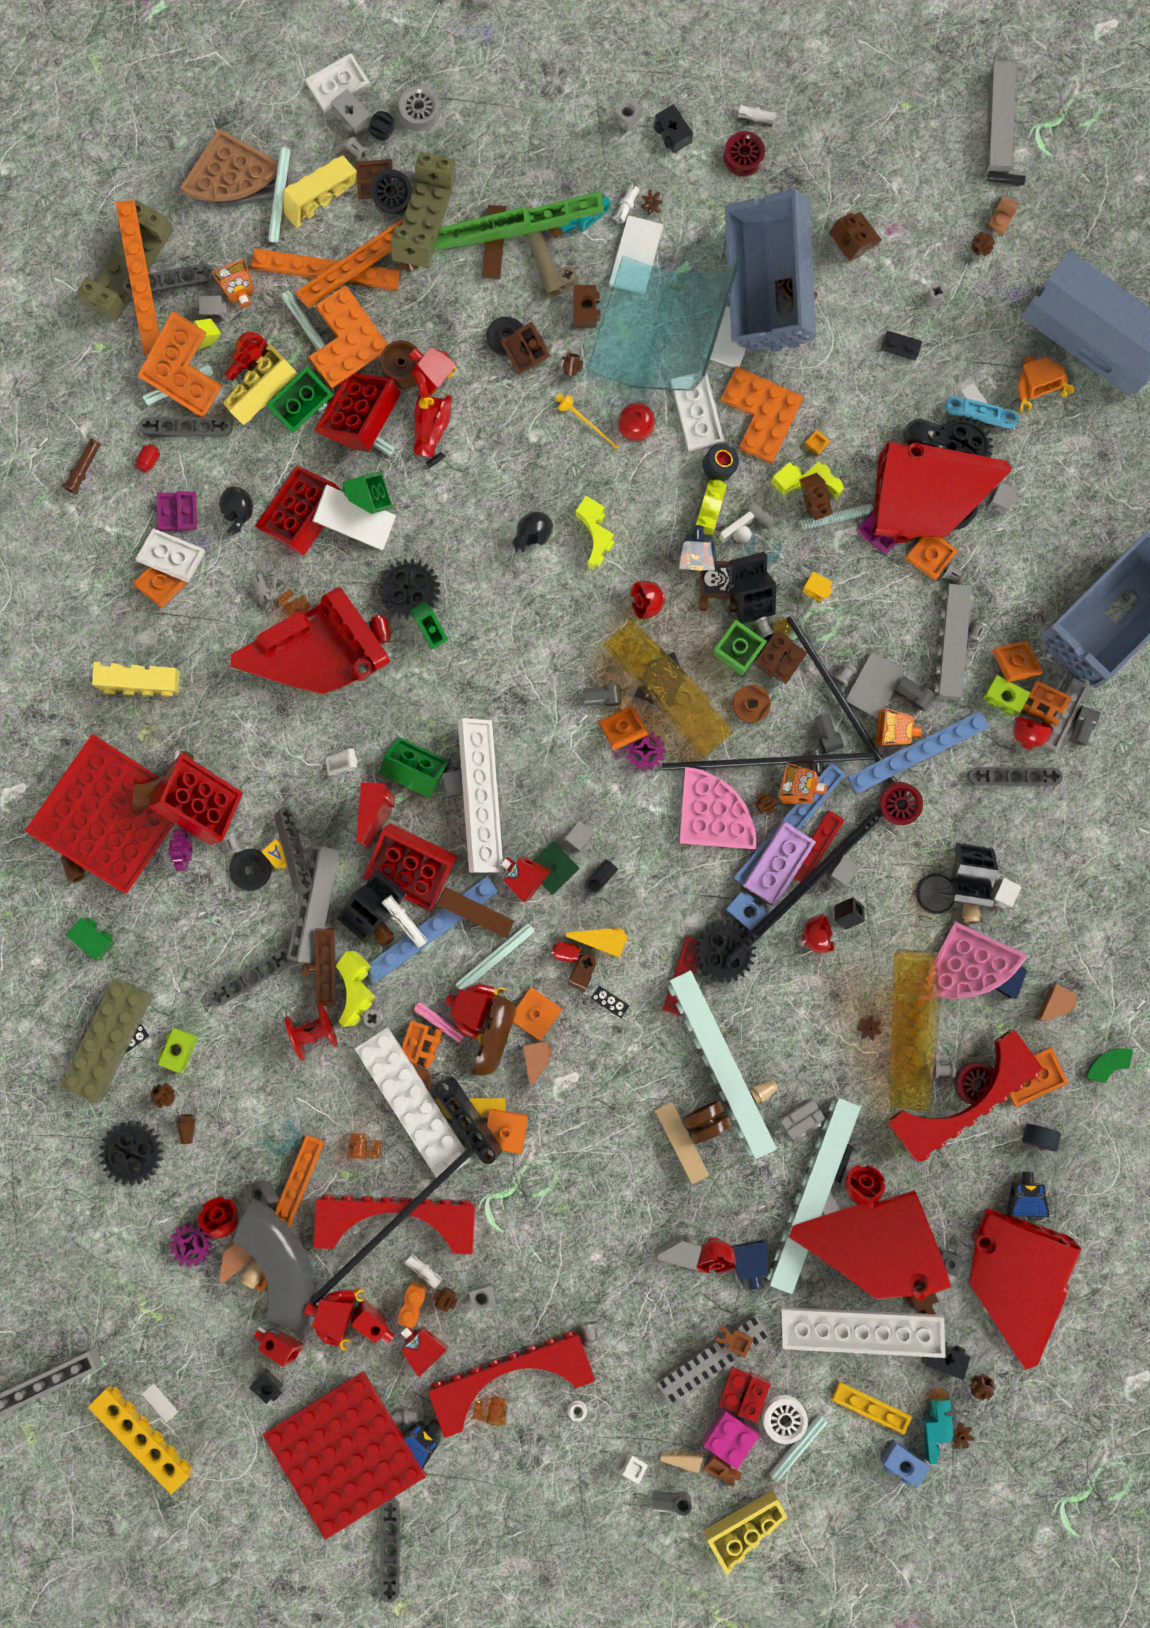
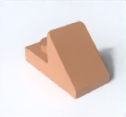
M1003 195L987 228L1004 235L1019 206V202Z

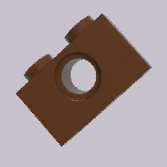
M573 285L574 328H596L597 321H600V309L596 308V303H600V292H596V285ZM588 304L591 308L585 309L582 306Z
M817 472L799 479L806 512L815 521L831 515L832 510L825 480Z

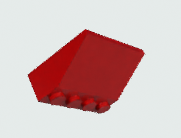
M355 373L340 384L314 431L353 450L369 452L402 393L393 378Z
M297 465L255 527L289 549L304 556L324 528L323 525L312 520L325 485L340 491L342 490L335 483Z
M180 753L155 789L147 807L205 843L214 845L223 842L243 792Z
M361 782L356 842L365 849H370L389 817L391 808H395V796L385 783Z
M389 823L381 832L363 879L368 881L374 871L380 869L407 893L404 899L432 912L458 856Z

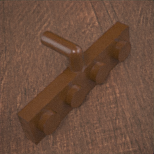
M334 928L315 929V964L302 965V976L307 977L309 972H316V1006L319 1002L323 1006H336Z

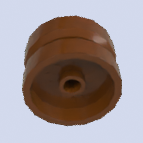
M398 340L393 341L384 348L380 361L383 376L393 378L397 387L403 390L416 385L414 376L411 374L416 363L408 356L414 348L417 350L418 348L411 342Z
M721 1100L711 1102L682 1118L686 1128L692 1129L697 1127L690 1134L694 1144L710 1140L733 1126L729 1116L717 1117L725 1110Z

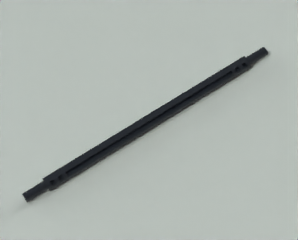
M881 807L874 814L871 813L738 943V946L726 957L729 963H732L743 951L746 952L879 822V818L883 816Z

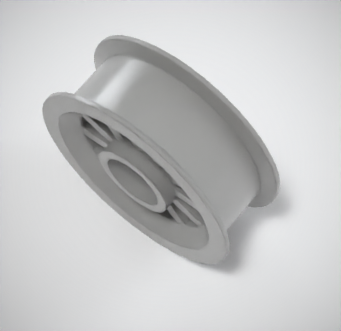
M418 85L412 86L402 93L399 99V110L403 123L415 131H425L432 128L440 116L439 100L434 91L428 87Z

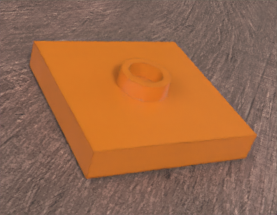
M921 537L905 559L935 581L958 550L940 537Z
M149 567L133 582V585L160 608H163L188 582Z
M1028 641L995 647L992 650L1007 682L1030 678L1043 673V669Z
M633 706L598 721L613 751L648 735Z
M531 987L516 1007L513 1022L541 1041L563 1009Z
M490 1108L487 1126L499 1142L502 1151L522 1154L528 1114Z

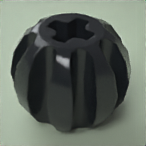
M377 111L369 123L370 134L377 140L384 141L389 139L394 130L395 120L387 112Z

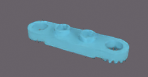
M950 396L945 403V409L950 414L961 417L965 416V418L969 419L973 417V420L1005 428L1016 427L1020 419L1016 411L1005 410L999 406L967 398L965 400L961 397L958 398V396Z

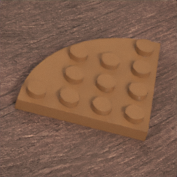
M218 129L181 185L180 190L191 197L206 201L237 200L247 197L269 184L277 176L278 161L225 131Z

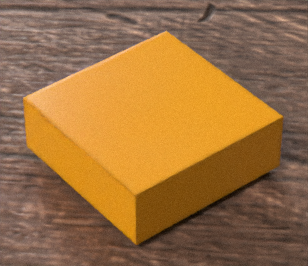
M816 429L804 442V445L818 457L831 441Z

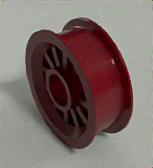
M749 131L733 134L725 145L723 159L726 168L734 175L741 177L755 174L763 164L765 156L764 143L758 135Z
M894 782L882 790L878 805L879 808L881 807L883 816L889 822L895 825H908L917 820L921 815L923 798L921 793L909 783ZM904 799L905 805L902 808H897V801Z
M970 1062L963 1065L957 1071L954 1078V1088L959 1098L968 1104L974 1103L986 1089L989 1083L986 1081L991 1079L994 1069L985 1063ZM975 1079L981 1081V1086L978 1089H975L973 1086Z

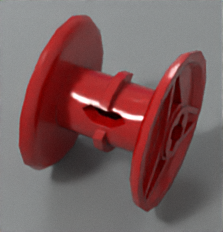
M321 1002L317 1004L319 1018L311 1022L307 1020L305 1024L296 1027L289 1016L284 1017L290 1041L302 1062L306 1059L304 1045L313 1042L315 1044L318 1039L327 1036L330 1044L334 1048L338 1047L333 1025Z

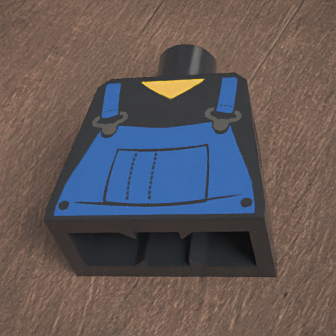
M1022 1171V1182H1012L1007 1206L1008 1215L1018 1217H1049L1045 1186L1040 1183H1034V1172Z
M435 1418L427 1426L419 1420L402 1433L404 1440L422 1470L440 1442V1439L435 1434L441 1428Z

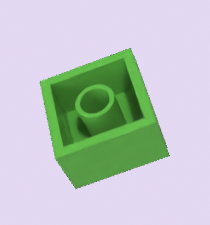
M735 620L713 650L712 655L743 676L767 641Z

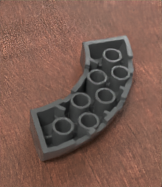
M253 1199L239 1224L232 1242L246 1250L256 1260L265 1275L269 1289V1305L265 1318L289 1329H303L307 1326L310 1316L305 1315L304 1312L308 1302L312 1303L310 1299L315 1290L309 1258L307 1259L301 1240L288 1227L289 1224L286 1221L283 1222L274 1213L275 1211L267 1205Z

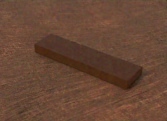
M488 205L487 216L507 211V206ZM504 239L485 242L483 278L501 279Z
M447 887L444 888L437 902L438 906L504 938L507 937L515 922L513 919Z

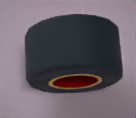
M725 444L714 445L709 449L702 461L705 474L712 480H728L739 466L737 453L732 447Z
M1027 1123L1022 1142L1034 1147L1057 1152L1061 1133L1053 1129Z

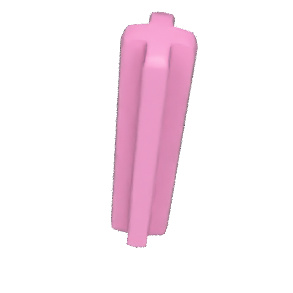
M421 1002L415 1006L414 1011L455 1041H462L465 1034L461 1033L456 1027Z

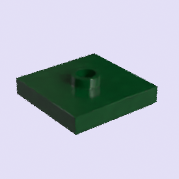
M554 841L533 860L551 871L542 883L551 895L557 892L580 869Z

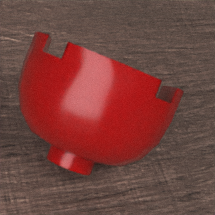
M639 402L630 403L625 406L620 412L618 419V428L622 436L629 441H643L650 437L655 425L654 413L650 407Z
M651 581L635 582L632 585L631 596H634L635 603L632 602L631 604L637 618L648 619L659 614L665 602V594L660 587Z
M1017 717L1013 726V735L1018 742L1022 743L1021 747L1033 750V747L1043 746L1049 741L1053 726L1043 722H1034L1035 720Z
M820 914L810 918L804 925V933L801 934L803 944L808 945L809 949L813 952L820 954L835 950V942L830 941L833 933L827 917H824V914Z
M856 1165L851 1168L846 1177L845 1190L848 1197L856 1204L876 1203L886 1189L885 1179L872 1166L860 1167V1165Z
M216 1197L206 1202L202 1206L201 1214L197 1216L198 1224L204 1233L212 1238L229 1236L237 1228L239 1222L237 1207L231 1199L228 1200L223 1197Z
M710 1238L701 1245L697 1270L703 1273H710L709 1270L723 1273L735 1268V1253L727 1242L719 1238Z

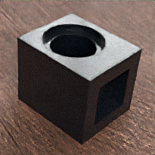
M266 1368L249 1388L267 1404L270 1400L274 1402L281 1395L280 1389L283 1384ZM263 1384H270L272 1386V1391H265L263 1388Z

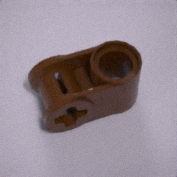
M583 954L579 958L567 985L583 992L586 991L596 966V960L591 954ZM588 957L591 958L592 966L584 968L582 960H586Z

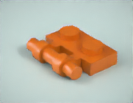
M1036 681L1028 697L1029 700L1033 701V704L1030 706L1025 703L1022 710L1031 717L1036 716L1044 720L1043 722L1048 725L1051 723L1057 726L1060 719L1054 717V714L1057 712L1063 715L1072 700V696ZM1039 705L1048 708V713L1039 710Z
M411 1020L402 1049L410 1062L417 1064L419 1057L425 1058L423 1066L430 1068L432 1061H435L437 1046L442 1040L440 1038L442 1030L435 1028L433 1035H429L427 1033L430 1026ZM425 1040L431 1041L427 1052L422 1051Z

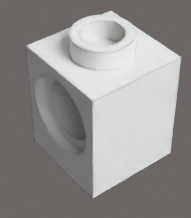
M1006 878L999 879L993 892L994 905L1001 909L1013 907L1022 886Z
M622 1451L613 1470L628 1480L639 1484L648 1465Z

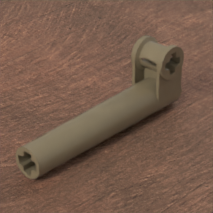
M542 231L527 234L548 297L558 296L565 291L573 289V285L579 284V277L573 267L565 266L559 270L555 269Z

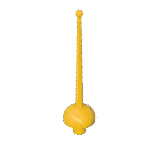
M560 393L556 396L555 399L560 403L558 407L560 411L570 409L611 443L615 449H618V445H615L572 406L573 397L570 394L566 398Z

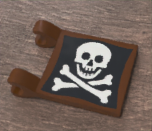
M717 561L715 571L701 570L700 611L707 610L708 598L730 599L729 611H737L738 604L729 593V561Z

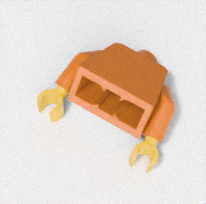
M1029 355L1023 360L1024 365L1022 366V372L1018 376L1017 384L1019 399L1022 401L1018 407L1020 413H1023V405L1027 406L1028 411L1031 410L1032 404L1027 401L1028 397L1032 400L1061 389L1060 395L1065 398L1068 396L1066 389L1069 394L1074 392V387L1067 383L1069 380L1062 365L1051 361L1048 357L1036 360L1033 355Z

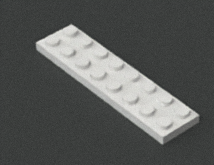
M458 719L469 873L504 872L501 866L503 856L492 720Z
M387 1027L356 1047L355 1051L437 1178L466 1148L391 1030ZM471 1156L459 1168L472 1161Z
M782 1307L783 1349L945 1358L944 1315Z

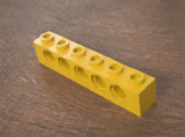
M110 1385L88 1406L97 1418L171 1495L193 1473L191 1465L177 1455V1450L173 1446L167 1445L163 1440L162 1434L157 1430L154 1431L149 1426V1421L136 1412V1408L131 1402H126L118 1388ZM111 1405L118 1407V1413L112 1412ZM125 1419L132 1422V1428L125 1425ZM138 1434H143L146 1437V1442H141ZM152 1449L159 1450L160 1456H154ZM166 1463L172 1464L174 1471H169L166 1468Z

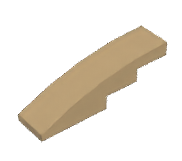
M673 1102L655 1110L691 1184L694 1185L709 1177L710 1175Z

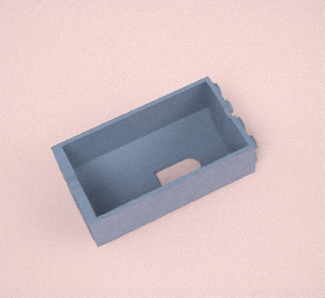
M794 188L765 195L762 199L753 198L725 205L732 342L739 345V347L745 348L747 351L771 350L773 352L781 351L784 347L797 348L799 344L807 343L816 337L810 200ZM792 278L794 307L789 315L781 316L778 312L776 282Z
M1070 250L1047 279L1038 294L1033 298L1021 318L1128 396L1134 391L1138 393L1150 379V308Z
M1148 531L1135 540L1041 634L1042 639L1048 642L1046 647L1048 652L1076 679L1090 681L1089 685L1094 688L1109 681L1150 639V533ZM1123 591H1132L1137 596L1136 605L1117 624L1114 623L1103 611Z

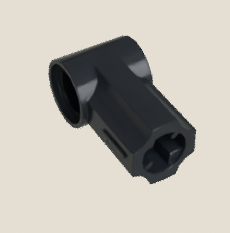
M605 859L586 880L585 892L591 896L599 894L601 889L618 871V868L611 861ZM592 881L596 882L599 886L595 891L588 888V884Z

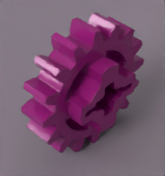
M652 731L650 735L648 734L640 738L642 742L638 746H633L636 741L627 744L629 748H625L624 752L629 753L625 756V759H631L629 765L635 764V770L642 767L643 772L646 771L647 767L652 771L654 764L659 767L660 763L658 760L663 761L664 757L661 754L666 753L665 749H661L665 745L664 742H659L661 736L659 735L655 738L654 731ZM649 740L653 741L656 746H652ZM643 747H647V750H650L647 755H643V751H640ZM633 754L637 755L641 759V762L636 760ZM657 755L653 761L648 763L651 756Z
M175 829L172 839H170L168 853L171 862H174L176 871H187L189 861H192L193 845H191V840L188 838L186 830Z
M195 1222L191 1223L190 1227L187 1223L184 1224L183 1230L178 1227L176 1229L177 1234L171 1235L174 1241L169 1243V1246H173L169 1253H175L176 1256L173 1260L175 1261L179 1258V1265L187 1262V1267H190L193 1262L196 1267L199 1265V1260L201 1262L206 1261L204 1255H211L208 1249L213 1247V1244L209 1243L212 1237H207L200 1225L196 1227ZM186 1232H193L189 1237L183 1236ZM193 1240L192 1245L194 1246L192 1249L189 1248L190 1244L188 1243ZM193 1253L200 1254L198 1257L189 1258Z

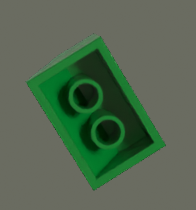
M306 366L266 404L265 408L283 426L294 433L333 396V393Z
M382 471L342 482V490L348 501L368 513L374 514L393 508Z
M398 737L384 756L378 774L431 798L450 761Z

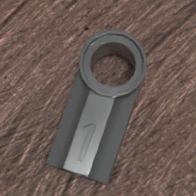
M905 676L902 677L894 690L910 700L911 704L921 711H925L935 697L933 691L924 686L920 687Z
M619 684L583 688L584 705H621V688Z
M1083 705L1079 707L1075 716L1076 724L1070 737L1072 743L1082 746L1087 745L1092 729L1100 718V712Z
M831 713L814 719L820 735L819 740L823 753L827 754L842 749L844 747L840 733L836 731Z
M653 1491L652 1511L677 1513L680 1516H686L691 1512L692 1500L687 1492L668 1493ZM680 1500H685L688 1502V1505L680 1507L677 1503Z

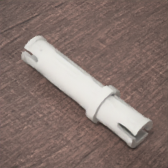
M392 895L383 900L382 904L392 915L391 918L400 924L416 946L419 948L428 941L427 938L407 916L406 910L398 905Z

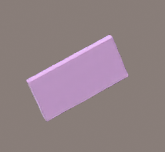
M782 821L742 886L775 907L816 841L787 822Z

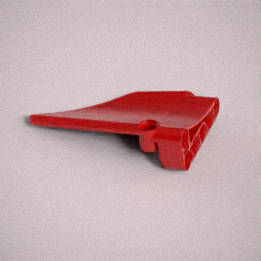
M888 441L879 454L877 464L873 534L893 537V540L897 543H908L912 538L947 537L1010 473L1012 467L1006 460L919 443L905 445Z

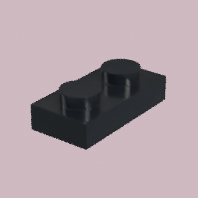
M887 330L881 350L916 361L922 341Z

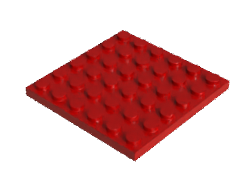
M92 733L31 820L25 832L124 894H127L174 826V823L150 808L132 810L133 785L149 783L160 777Z
M364 1370L263 1433L264 1439L325 1540L427 1476Z

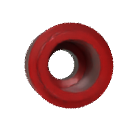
M148 444V446L143 445L135 459L136 463L134 466L145 473H149L161 455L158 452L159 449L152 444Z
M382 615L372 617V621L368 622L369 627L379 643L383 644L391 641V632L387 618H383Z
M558 941V944H553L551 955L555 956L554 960L571 964L572 962L577 963L580 947H576L575 944Z

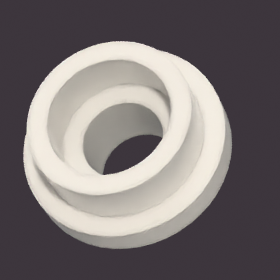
M580 1400L572 1401L567 1409L568 1416L573 1421L583 1420L587 1415L585 1403ZM575 1407H579L581 1412L577 1414L573 1410Z

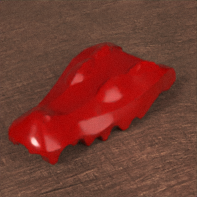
M419 394L414 409L415 442L413 452L416 455L426 458L434 456L436 445L439 443L443 432L447 429L450 422L452 395H446L445 399L429 396L433 398L434 403L428 405V409H424L419 406L421 398Z

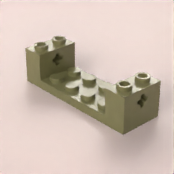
M419 151L415 164V184L411 199L408 203L401 227H395L391 239L392 260L429 268L456 181L455 159Z
M135 199L147 270L149 271L174 230L165 215ZM122 240L97 280L93 281L85 277L76 292L86 306L117 322L132 298L123 288V282L129 277Z

